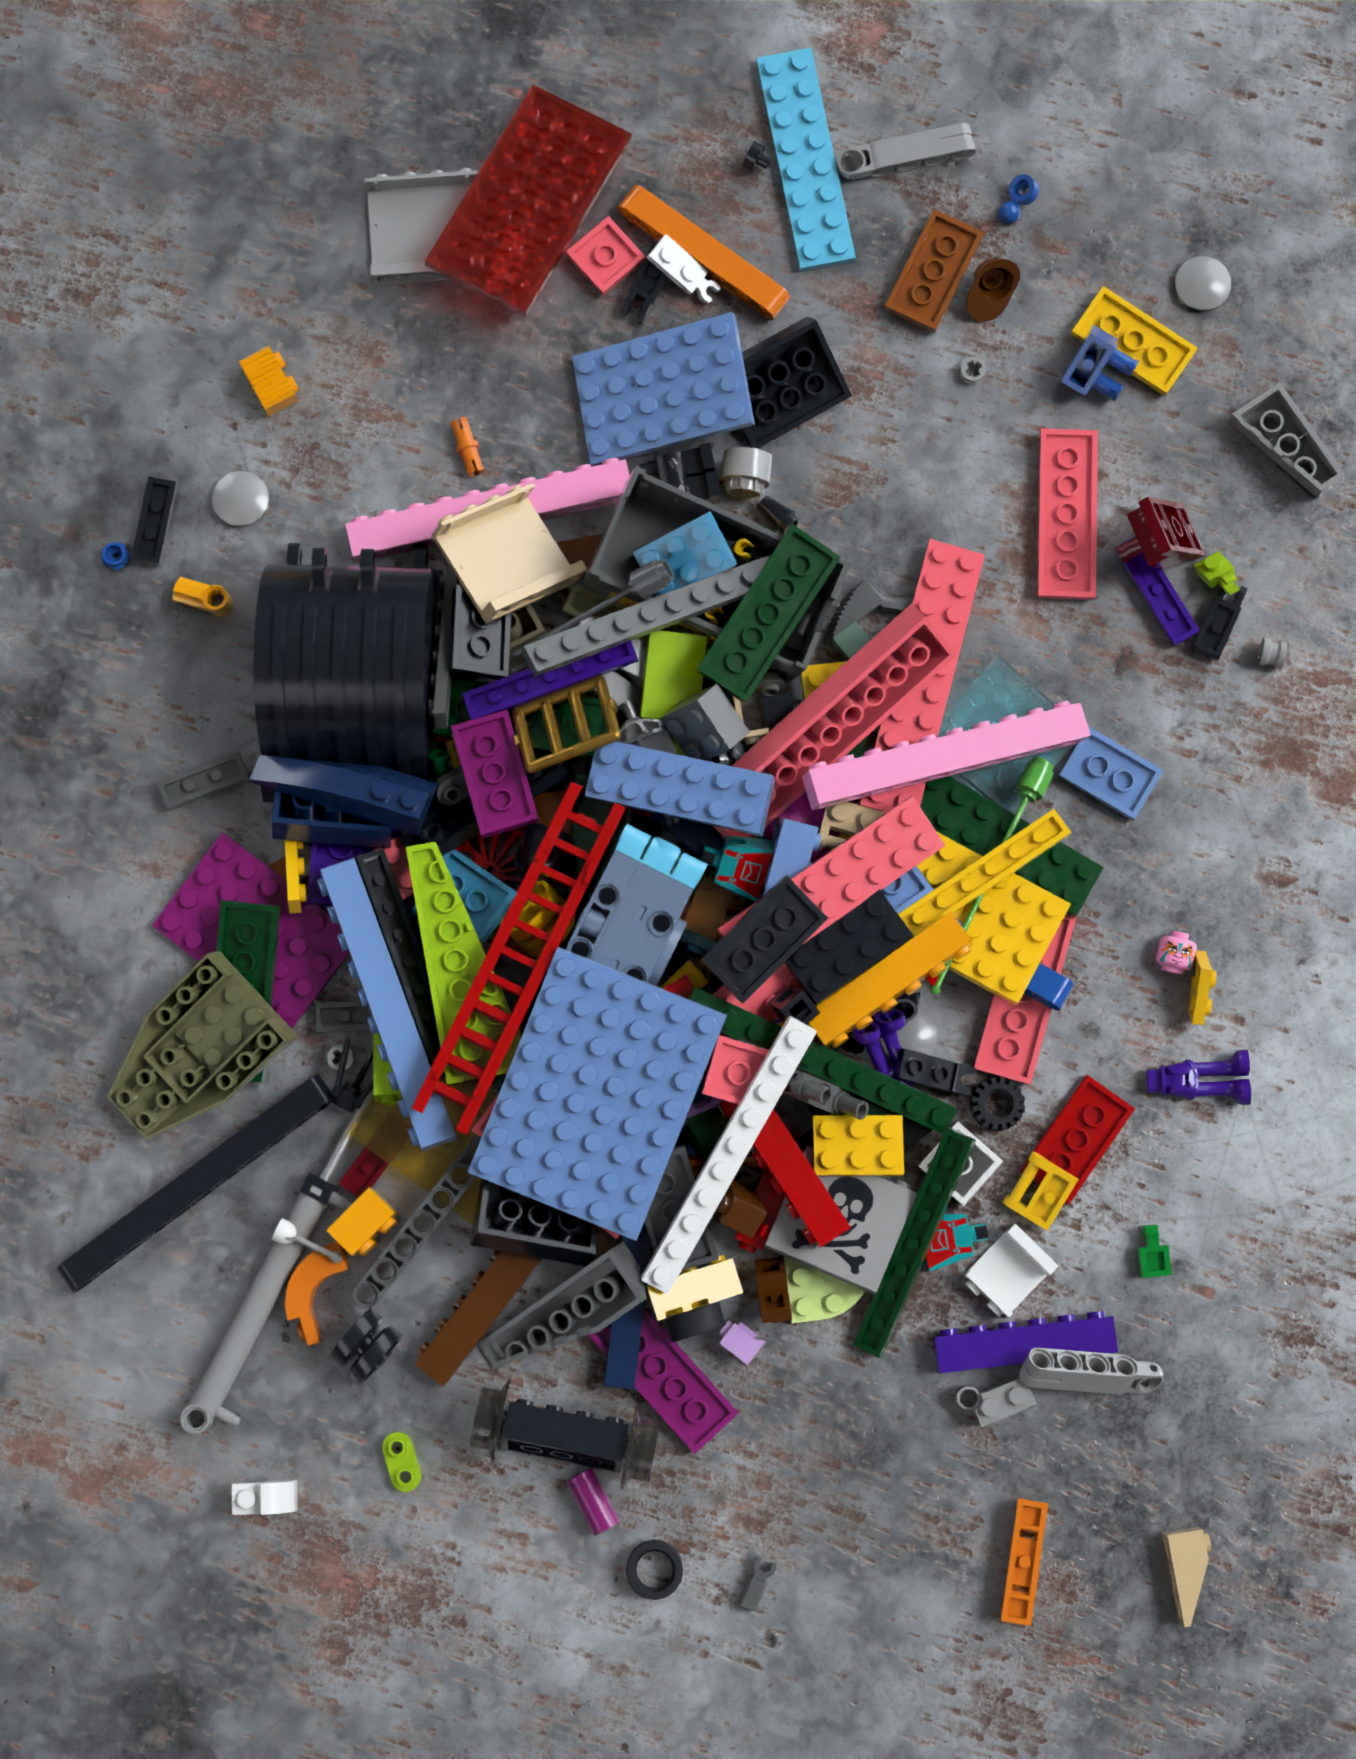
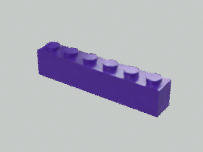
M1105 1311L1087 1312L1086 1319L1076 1320L1075 1314L1057 1316L1058 1322L1046 1323L1045 1318L1028 1319V1325L1016 1327V1321L998 1323L999 1329L987 1330L986 1325L969 1326V1332L957 1334V1328L939 1330V1336L932 1337L937 1373L1023 1364L1030 1351L1034 1348L1116 1353L1118 1352L1114 1317L1105 1316Z

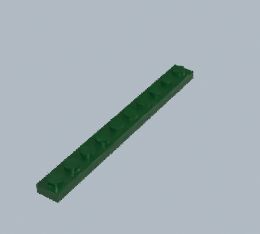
M695 986L692 987L687 998L727 1014L721 1032L750 1045L770 1050L782 1029L781 1026ZM811 1041L797 1066L806 1072L941 1134H944L945 1129L950 1127L958 1108L814 1041Z

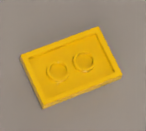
M813 1115V1169L818 1177L904 1175L902 1115H866L862 1120L850 1115Z

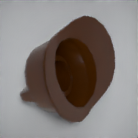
M998 257L980 263L973 275L974 282L968 293L966 303L969 314L977 321L987 322L1001 315L1020 280V270L1017 264L1009 259H1000Z

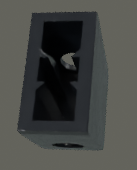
M791 692L762 697L757 700L763 729L769 728V732L794 710Z

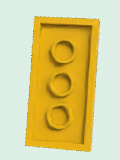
M1104 286L1070 334L1083 342L1091 327L1095 325L1117 338V349L1139 361L1131 375L1163 396L1167 395L1198 349Z

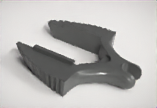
M863 579L861 583L846 594L847 597L842 599L843 602H840V606L834 612V617H831V622L826 626L828 629L825 630L827 635L823 637L824 645L827 646L838 633L855 621L859 624L877 609L883 613L899 615L912 604L914 595L907 598L882 595L866 579Z

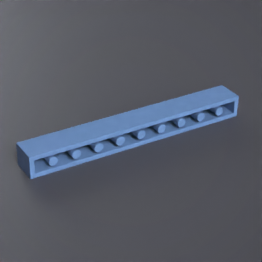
M352 858L320 869L322 879L317 880L322 896L328 895L332 905L327 907L332 924L338 923L341 934L337 935L342 951L348 950L352 960L347 962L352 979L358 978L361 989H358L357 993L362 1007L368 1005L372 1015L367 1017L372 1034L378 1033L382 1044L377 1045L381 1060L382 1062L388 1061L392 1072L387 1073L392 1090L398 1089L402 1100L397 1101L403 1119L409 1117L412 1128L408 1129V1134L413 1147L419 1145L421 1152L454 1141L456 1135L440 1095L433 1092L423 1114L412 1109L431 1067L355 859Z

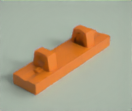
M1017 1498L1000 1617L1001 1621L1027 1626L1032 1624L1048 1503ZM1020 1535H1028V1536L1034 1537L1035 1539H1033V1538H1027V1537H1021Z

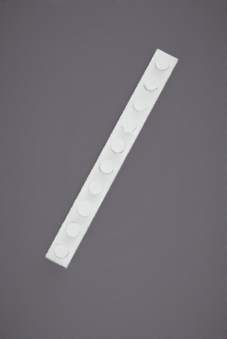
M790 1015L788 1016L644 1270L641 1281L666 1294L670 1292L817 1033L816 1029Z

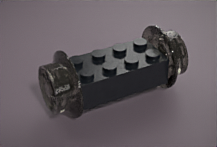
M510 1379L501 1390L482 1387L475 1413L470 1447L488 1450L491 1464L496 1463L502 1440V1450L620 1473L624 1458L625 1463L620 1484L621 1490L624 1489L630 1479L649 1482L660 1422L642 1418L639 1405L635 1407L629 1435V1425L623 1424L624 1421L620 1418L606 1417L605 1420L593 1418L594 1414L586 1411H576V1414L564 1412V1408L556 1405H546V1408L534 1406V1402L525 1399H517L516 1402L509 1401L512 1380Z

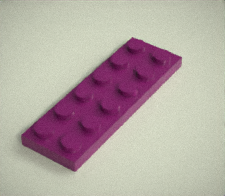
M644 1308L635 1388L689 1449L696 1454L739 1412L679 1345L672 1341L670 1335ZM612 1323L600 1332L589 1334L590 1338L607 1357Z

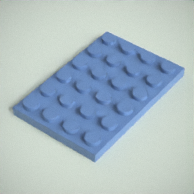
M733 312L572 356L589 460L592 466L602 465V462L607 459L619 458V460L755 425L736 316Z

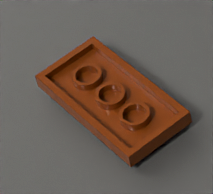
M933 209L885 304L884 310L930 332L936 333L985 232Z

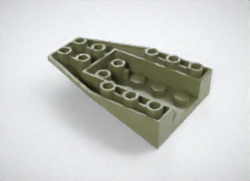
M220 951L207 953L146 1015L107 1098L135 1129L148 1140L229 1101L299 1036Z

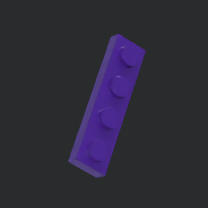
M1116 547L1115 553L1172 646L1175 647L1198 634L1199 628L1161 568L1149 567L1144 554L1124 563L1119 557Z

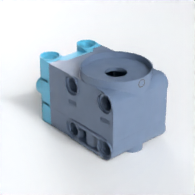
M627 824L565 949L656 986L688 923L680 919V916L708 864L684 852L681 858H679L678 856L681 852L679 847L659 837H654L650 843L651 835Z

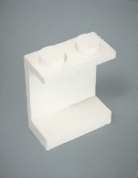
M1012 1224L963 1276L968 1280L965 1285L976 1296L981 1293L989 1300L986 1306L997 1317L1003 1314L1006 1318H1009L1013 1314L1012 1311L1047 1275H1051L1058 1265L1016 1224Z

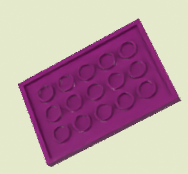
M222 832L152 926L199 962L207 953L216 952L221 900L281 906L272 1008L293 1030L347 959L349 952L348 950L342 951L337 935L341 934L338 923L332 924L328 911L318 905H307L306 901L301 902L302 913L290 914L287 880Z

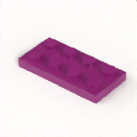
M508 710L451 726L482 838L539 822L520 750L515 743V733Z

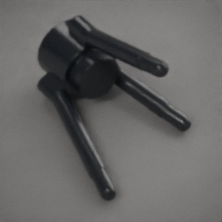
M346 1038L335 1085L330 1094L335 1096L332 1102L336 1106L346 1111L354 1112L355 1108L360 1109L364 1099L373 1089V1079L362 1092L359 1088L373 1060V1052L369 1053L353 1084L345 1082L344 1086H341L351 1042L350 1038Z

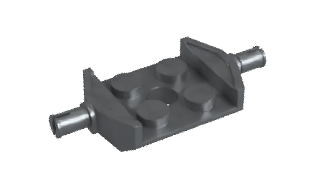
M632 700L626 701L627 706L625 703L620 704L627 721H625L626 725L620 729L621 738L617 742L677 754L668 729L662 720L640 719L636 714ZM664 815L667 826L679 822L678 818H670V816Z

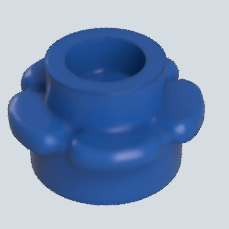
M120 542L109 543L102 550L101 560L106 567H111L113 570L122 569L124 564L128 563L130 559L129 551ZM114 554H118L116 559L113 558Z

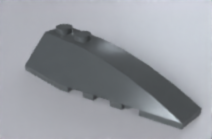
M623 1241L480 1341L478 1345L492 1366L497 1368L537 1352L551 1349L557 1345L600 1332L647 1299L644 1282L641 1281V1267Z

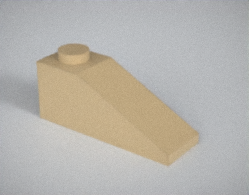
M1199 1527L1162 1533L1179 1624L1183 1627L1191 1626L1209 1561L1207 1552L1211 1551L1208 1533L1204 1534L1203 1529Z

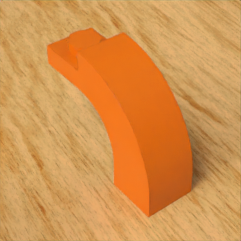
M338 1242L322 1247L332 1252L339 1251L342 1254V1260L339 1263H334L330 1257L318 1251H313L296 1267L287 1286L285 1296L287 1320L292 1321L300 1318L301 1324L297 1325L301 1341H307L308 1346L323 1342L313 1310V1299L317 1288L327 1278L351 1270L345 1249Z

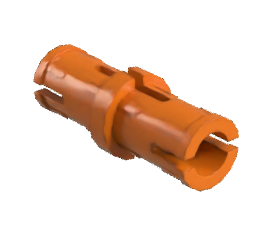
M461 417L460 425L458 419L450 422V426L458 444L456 446L457 453L462 456L467 476L475 477V469L477 475L483 474L485 469L477 451L479 448L478 442L473 439L467 417Z

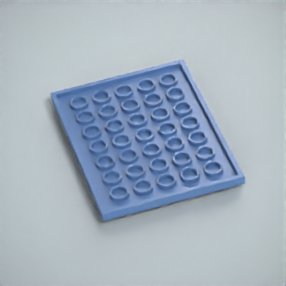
M557 947L468 1173L637 1241L727 1014Z

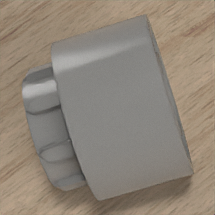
M749 447L725 449L720 480L725 484L726 492L740 498L760 497L764 488L769 487L772 455L766 451Z

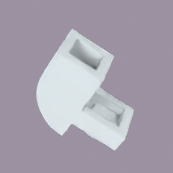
M297 1479L232 1484V1515L280 1514L298 1510Z

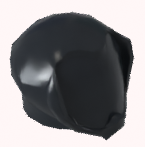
M541 822L526 825L515 854V866L524 874L527 873L549 828ZM561 831L558 838L575 846L574 838L568 833ZM553 847L545 865L571 877L575 874L577 859L575 856ZM541 873L537 880H544L550 885L561 884Z

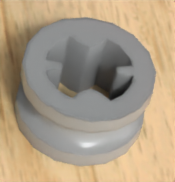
M978 357L966 358L960 370L962 380L969 385H977L984 380L986 373L984 361ZM973 365V368L978 366V376L973 377V374L969 376L967 374L968 366Z

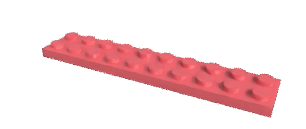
M929 539L912 605L928 618L957 655L880 724L873 749L881 748L883 752L891 750V746L899 742L908 741L909 745L919 743L918 739L931 734H935L936 738H938L984 554ZM926 782L860 798L859 805L887 813L910 796H913L920 806Z

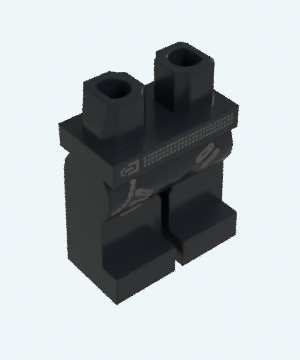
M711 443L701 444L698 448L656 454L654 455V461L640 465V468L647 470L646 474L712 504L720 503L721 491L717 472L715 471Z

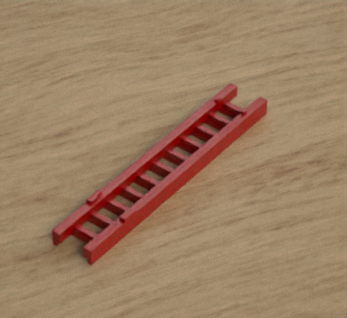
M572 781L412 1106L413 1110L423 1114L434 1092L465 1107L466 1109L455 1129L465 1135L468 1134L547 972L556 949L559 947L625 811V807L614 803L603 827L596 824L597 821L581 813L571 812L582 790V786ZM566 820L599 835L590 853L558 838ZM553 847L586 862L577 880L545 865ZM540 873L572 888L564 907L532 893ZM527 900L559 915L551 934L518 919ZM514 927L546 942L538 961L505 946ZM501 954L533 969L525 988L492 973ZM487 982L520 997L512 1014L479 999ZM473 1010L506 1026L498 1042L466 1027ZM460 1038L492 1053L485 1069L452 1054ZM446 1065L479 1080L472 1096L439 1081Z

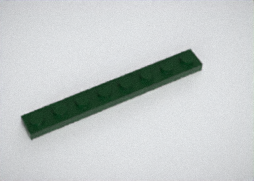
M950 1127L945 1129L899 1236L877 1293L873 1296L853 1343L854 1346L877 1358H881L886 1350L976 1142L975 1139Z

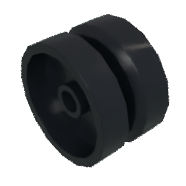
M372 1308L368 1309L356 1321L328 1356V1359L339 1368L345 1367L356 1357V1361L349 1369L348 1376L359 1386L373 1372L378 1371L403 1337L392 1325L385 1327L375 1337L374 1334L380 1328L383 1318Z

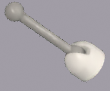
M283 1218L280 1220L271 1239L284 1245L296 1241L330 1257L334 1263H339L342 1260V1254L339 1251L332 1252L298 1236L295 1225Z

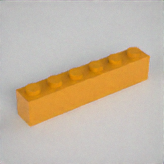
M950 911L818 1005L816 1008L820 1014L811 1020L809 1024L812 1028L816 1029V1034L827 1048L831 1045L834 1048L840 1046L849 1039L847 1035L856 1027L860 1031L872 1023V1016L880 1010L883 1013L889 1011L898 1004L896 999L906 993L909 996L922 987L920 982L929 975L932 978L937 977L947 969L945 964L953 958L958 961L971 952L969 947L974 944L972 939Z

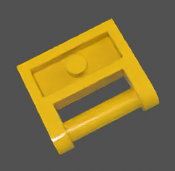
M1032 1151L1028 1158L1029 1164L1011 1194H1006L1002 1202L1007 1207L1048 1231L1079 1179L1051 1163L1042 1155ZM1041 1168L1047 1174L1028 1206H1026L1020 1200Z

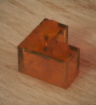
M703 874L684 921L688 923L684 931L698 934L712 942L716 938L720 940L721 936L716 929L728 922L724 920L726 911L733 912L738 896L733 895L734 891L716 884L714 878Z

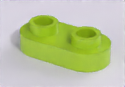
M404 1432L391 1433L385 1438L382 1446L389 1475L396 1489L402 1492H409L417 1488L422 1479V1472L413 1441ZM394 1442L402 1444L403 1449L400 1453H395L392 1450ZM403 1471H408L411 1474L409 1482L401 1480L400 1475Z

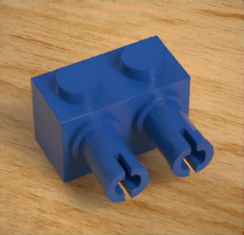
M1093 325L1064 371L1061 382L1086 396L1089 389L1092 390L1094 388L1115 401L1124 385L1102 374V368L1104 365L1107 366L1109 364L1130 377L1139 361L1117 349V338Z

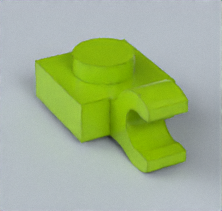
M1219 551L1194 564L1195 572L1210 588L1219 584L1229 596L1239 591L1238 586L1234 583L1237 580L1234 566Z

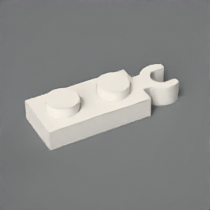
M666 234L662 236L646 257L688 295L696 290L698 298L705 304L710 303L712 300L706 294L707 288H710L715 293L721 289L717 282L707 281L704 277L709 271Z

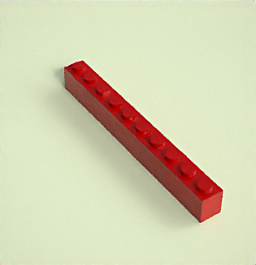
M685 974L663 989L688 998L693 984ZM720 1032V1036L727 1037L724 1033ZM709 1059V1062H708L707 1067H706L705 1072H704L705 1075H706L707 1070H708V1066H709V1063H710V1059ZM723 1100L719 1103L728 1119L732 1117L738 1106ZM773 1108L752 1145L756 1151L752 1156L761 1170L766 1167L772 1178L768 1181L777 1195L783 1193L789 1203L785 1207L794 1220L799 1218L805 1229L802 1230V1233L811 1246L816 1244L818 1248H821L850 1229L851 1226Z

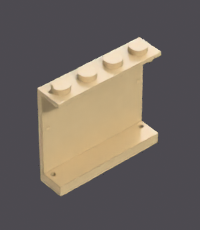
M534 483L525 487L517 485L510 489L506 495L499 497L496 494L488 498L480 506L472 504L454 517L452 514L444 516L438 521V527L431 535L486 624L578 583L588 570L582 560L572 565L568 563L529 501L528 496L536 487Z

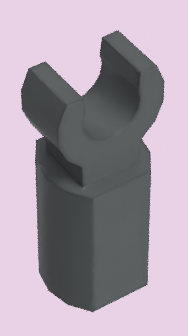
M759 1555L753 1562L755 1572L753 1576H748L737 1601L738 1605L753 1612H756L768 1585L765 1582L766 1578L771 1577L776 1570V1563L772 1562L769 1570L762 1571L759 1568L762 1557Z

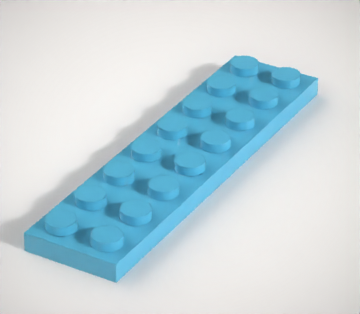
M806 48L757 57L756 64L799 270L803 272L855 262L856 256L812 49Z

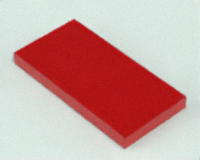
M1085 1075L1033 1150L1079 1179L1065 1201L1066 1205H1069L1135 1110L1134 1107L1089 1075ZM1028 1158L1019 1170L1021 1173L1024 1172L1030 1162ZM1040 1168L1032 1181L1040 1186L1047 1172Z

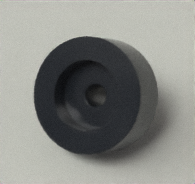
M754 141L745 156L742 167L751 172H754L757 166L767 169L771 159L763 155L765 146Z

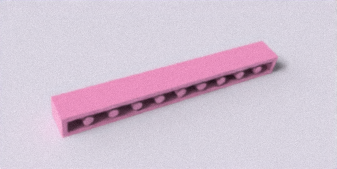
M611 458L603 461L602 465L593 467L590 464L576 467L575 471L567 473L554 471L547 474L546 478L537 480L535 477H528L520 480L519 484L511 486L498 484L485 492L472 490L465 492L463 497L459 498L441 497L435 500L433 504L415 503L409 505L407 510L398 512L394 509L380 512L379 516L368 518V516L355 517L350 523L345 524L352 556L357 564L360 563L361 549H374L375 559L413 551L415 546H435L437 544L431 535L438 527V521L449 514H452L453 517L459 515L462 510L472 504L480 506L488 498L496 494L499 497L506 495L510 489L517 485L525 487L534 483L536 487L530 493L528 499L542 521L616 504L630 476L626 459Z
M1064 701L1053 705V709L1043 711L1042 707L1026 712V716L1017 718L1016 714L1000 718L999 723L991 725L989 721H983L973 725V729L963 731L962 727L947 731L946 736L936 738L935 734L927 735L918 739L919 743L909 745L908 741L899 742L892 745L891 750L883 752L881 748L871 749L864 752L865 756L854 758L852 754L838 758L837 763L827 765L826 761L810 765V770L802 776L811 809L816 810L1081 743L1091 736L1081 703L1070 705L1069 701Z

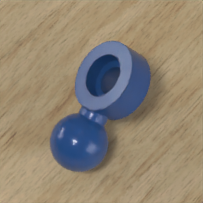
M1022 174L1015 177L1010 183L1009 195L1012 199L1010 202L1003 203L998 210V217L1002 223L1011 225L1017 222L1020 218L1019 207L1031 204L1037 198L1039 185L1031 176Z

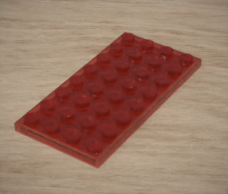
M532 85L427 256L425 266L527 316L631 142L632 133Z

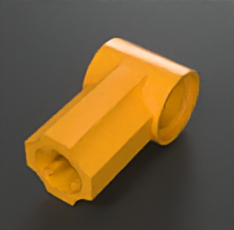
M179 577L173 589L172 600L174 602L211 612L217 617L227 616L233 609V599L219 585L211 586ZM216 596H224L222 604L212 606V601Z

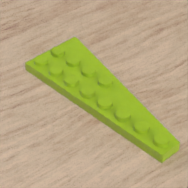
M430 842L408 846L406 851L441 1047L486 957V953L437 843ZM487 982L479 999L512 1014L502 989ZM474 1010L466 1027L497 1042L506 1027ZM518 1029L496 1076L507 1074L522 1037L520 1029ZM462 1038L459 1039L452 1053L483 1069L486 1068L492 1055L491 1052ZM448 1065L444 1069L447 1084L475 1080V1078Z

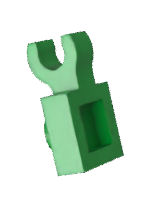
M1144 1225L1143 1236L1146 1247L1137 1248L1140 1277L1172 1275L1169 1245L1159 1244L1158 1225Z

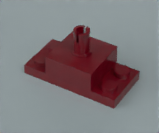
M1146 497L1138 501L1139 508L1126 514L1136 538L1117 546L1118 555L1124 563L1144 554L1149 567L1168 569L1187 559L1198 560L1206 556L1184 504Z

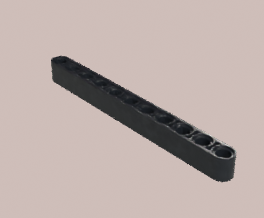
M319 1074L313 1076L62 1262L56 1270L73 1293L81 1290L332 1103L335 1096L330 1094L331 1090Z

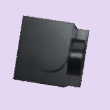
M793 984L789 985L769 1002L783 1022H786L790 1015L807 1025L820 1014L804 990Z

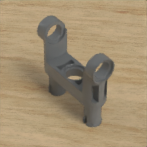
M799 1070L794 1071L783 1091L785 1095L835 1115L845 1113L862 1120L866 1117L869 1110L867 1102L851 1097L845 1089Z

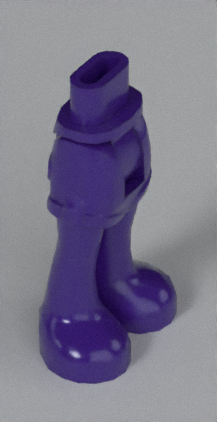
M890 1010L885 1013L876 1014L873 1017L875 1022L870 1023L860 1031L857 1027L853 1030L855 1040L858 1044L865 1046L874 1069L891 1078H894L899 1048H901L897 1031L906 1025V1018L901 1010ZM880 1036L883 1038L891 1060L888 1063L879 1042ZM894 1078V1079H896V1080H898V1081H900V1082H902V1083H904V1084H906V1085H909V1086H911V1087L914 1088V1083H913V1082H909V1081H905V1080H902V1079Z
M1238 1050L1230 1059L1224 1061L1193 1062L1191 1059H1186L1182 1063L1165 1067L1164 1065H1159V1069H1147V1092L1160 1093L1161 1096L1167 1094L1185 1097L1187 1100H1193L1195 1097L1228 1096L1234 1098L1239 1105H1251L1252 1097L1249 1079L1199 1082V1076H1248L1250 1072L1248 1050Z

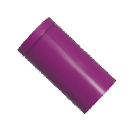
M592 1467L566 1481L593 1536L620 1522Z

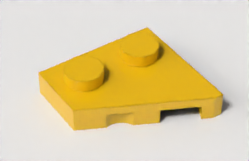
M1196 950L1195 977H1191L1188 1014L1192 1024L1204 1025L1205 1015L1210 1016L1212 999L1208 997L1210 988H1215L1216 971H1213L1206 951Z

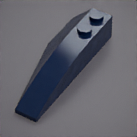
M265 755L259 756L249 779L250 783L417 836L438 786L436 783L383 766Z

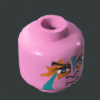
M1172 931L1171 936L1165 935L1160 938L1156 962L1161 965L1162 971L1184 975V971L1192 969L1197 945L1194 941L1188 940L1189 934Z

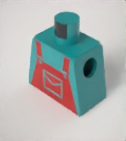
M728 835L724 838L721 850L704 846L700 861L715 867L714 882L753 901H758L774 852L773 841Z
M944 1214L924 1260L926 1272L974 1256L972 1243L989 1240L986 1224L981 1223L969 1226L966 1214Z

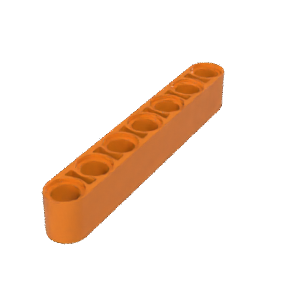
M634 185L618 205L619 212L625 218L657 241L665 234L668 235L709 271L706 276L765 318L774 320L790 299V294L785 288L645 188Z

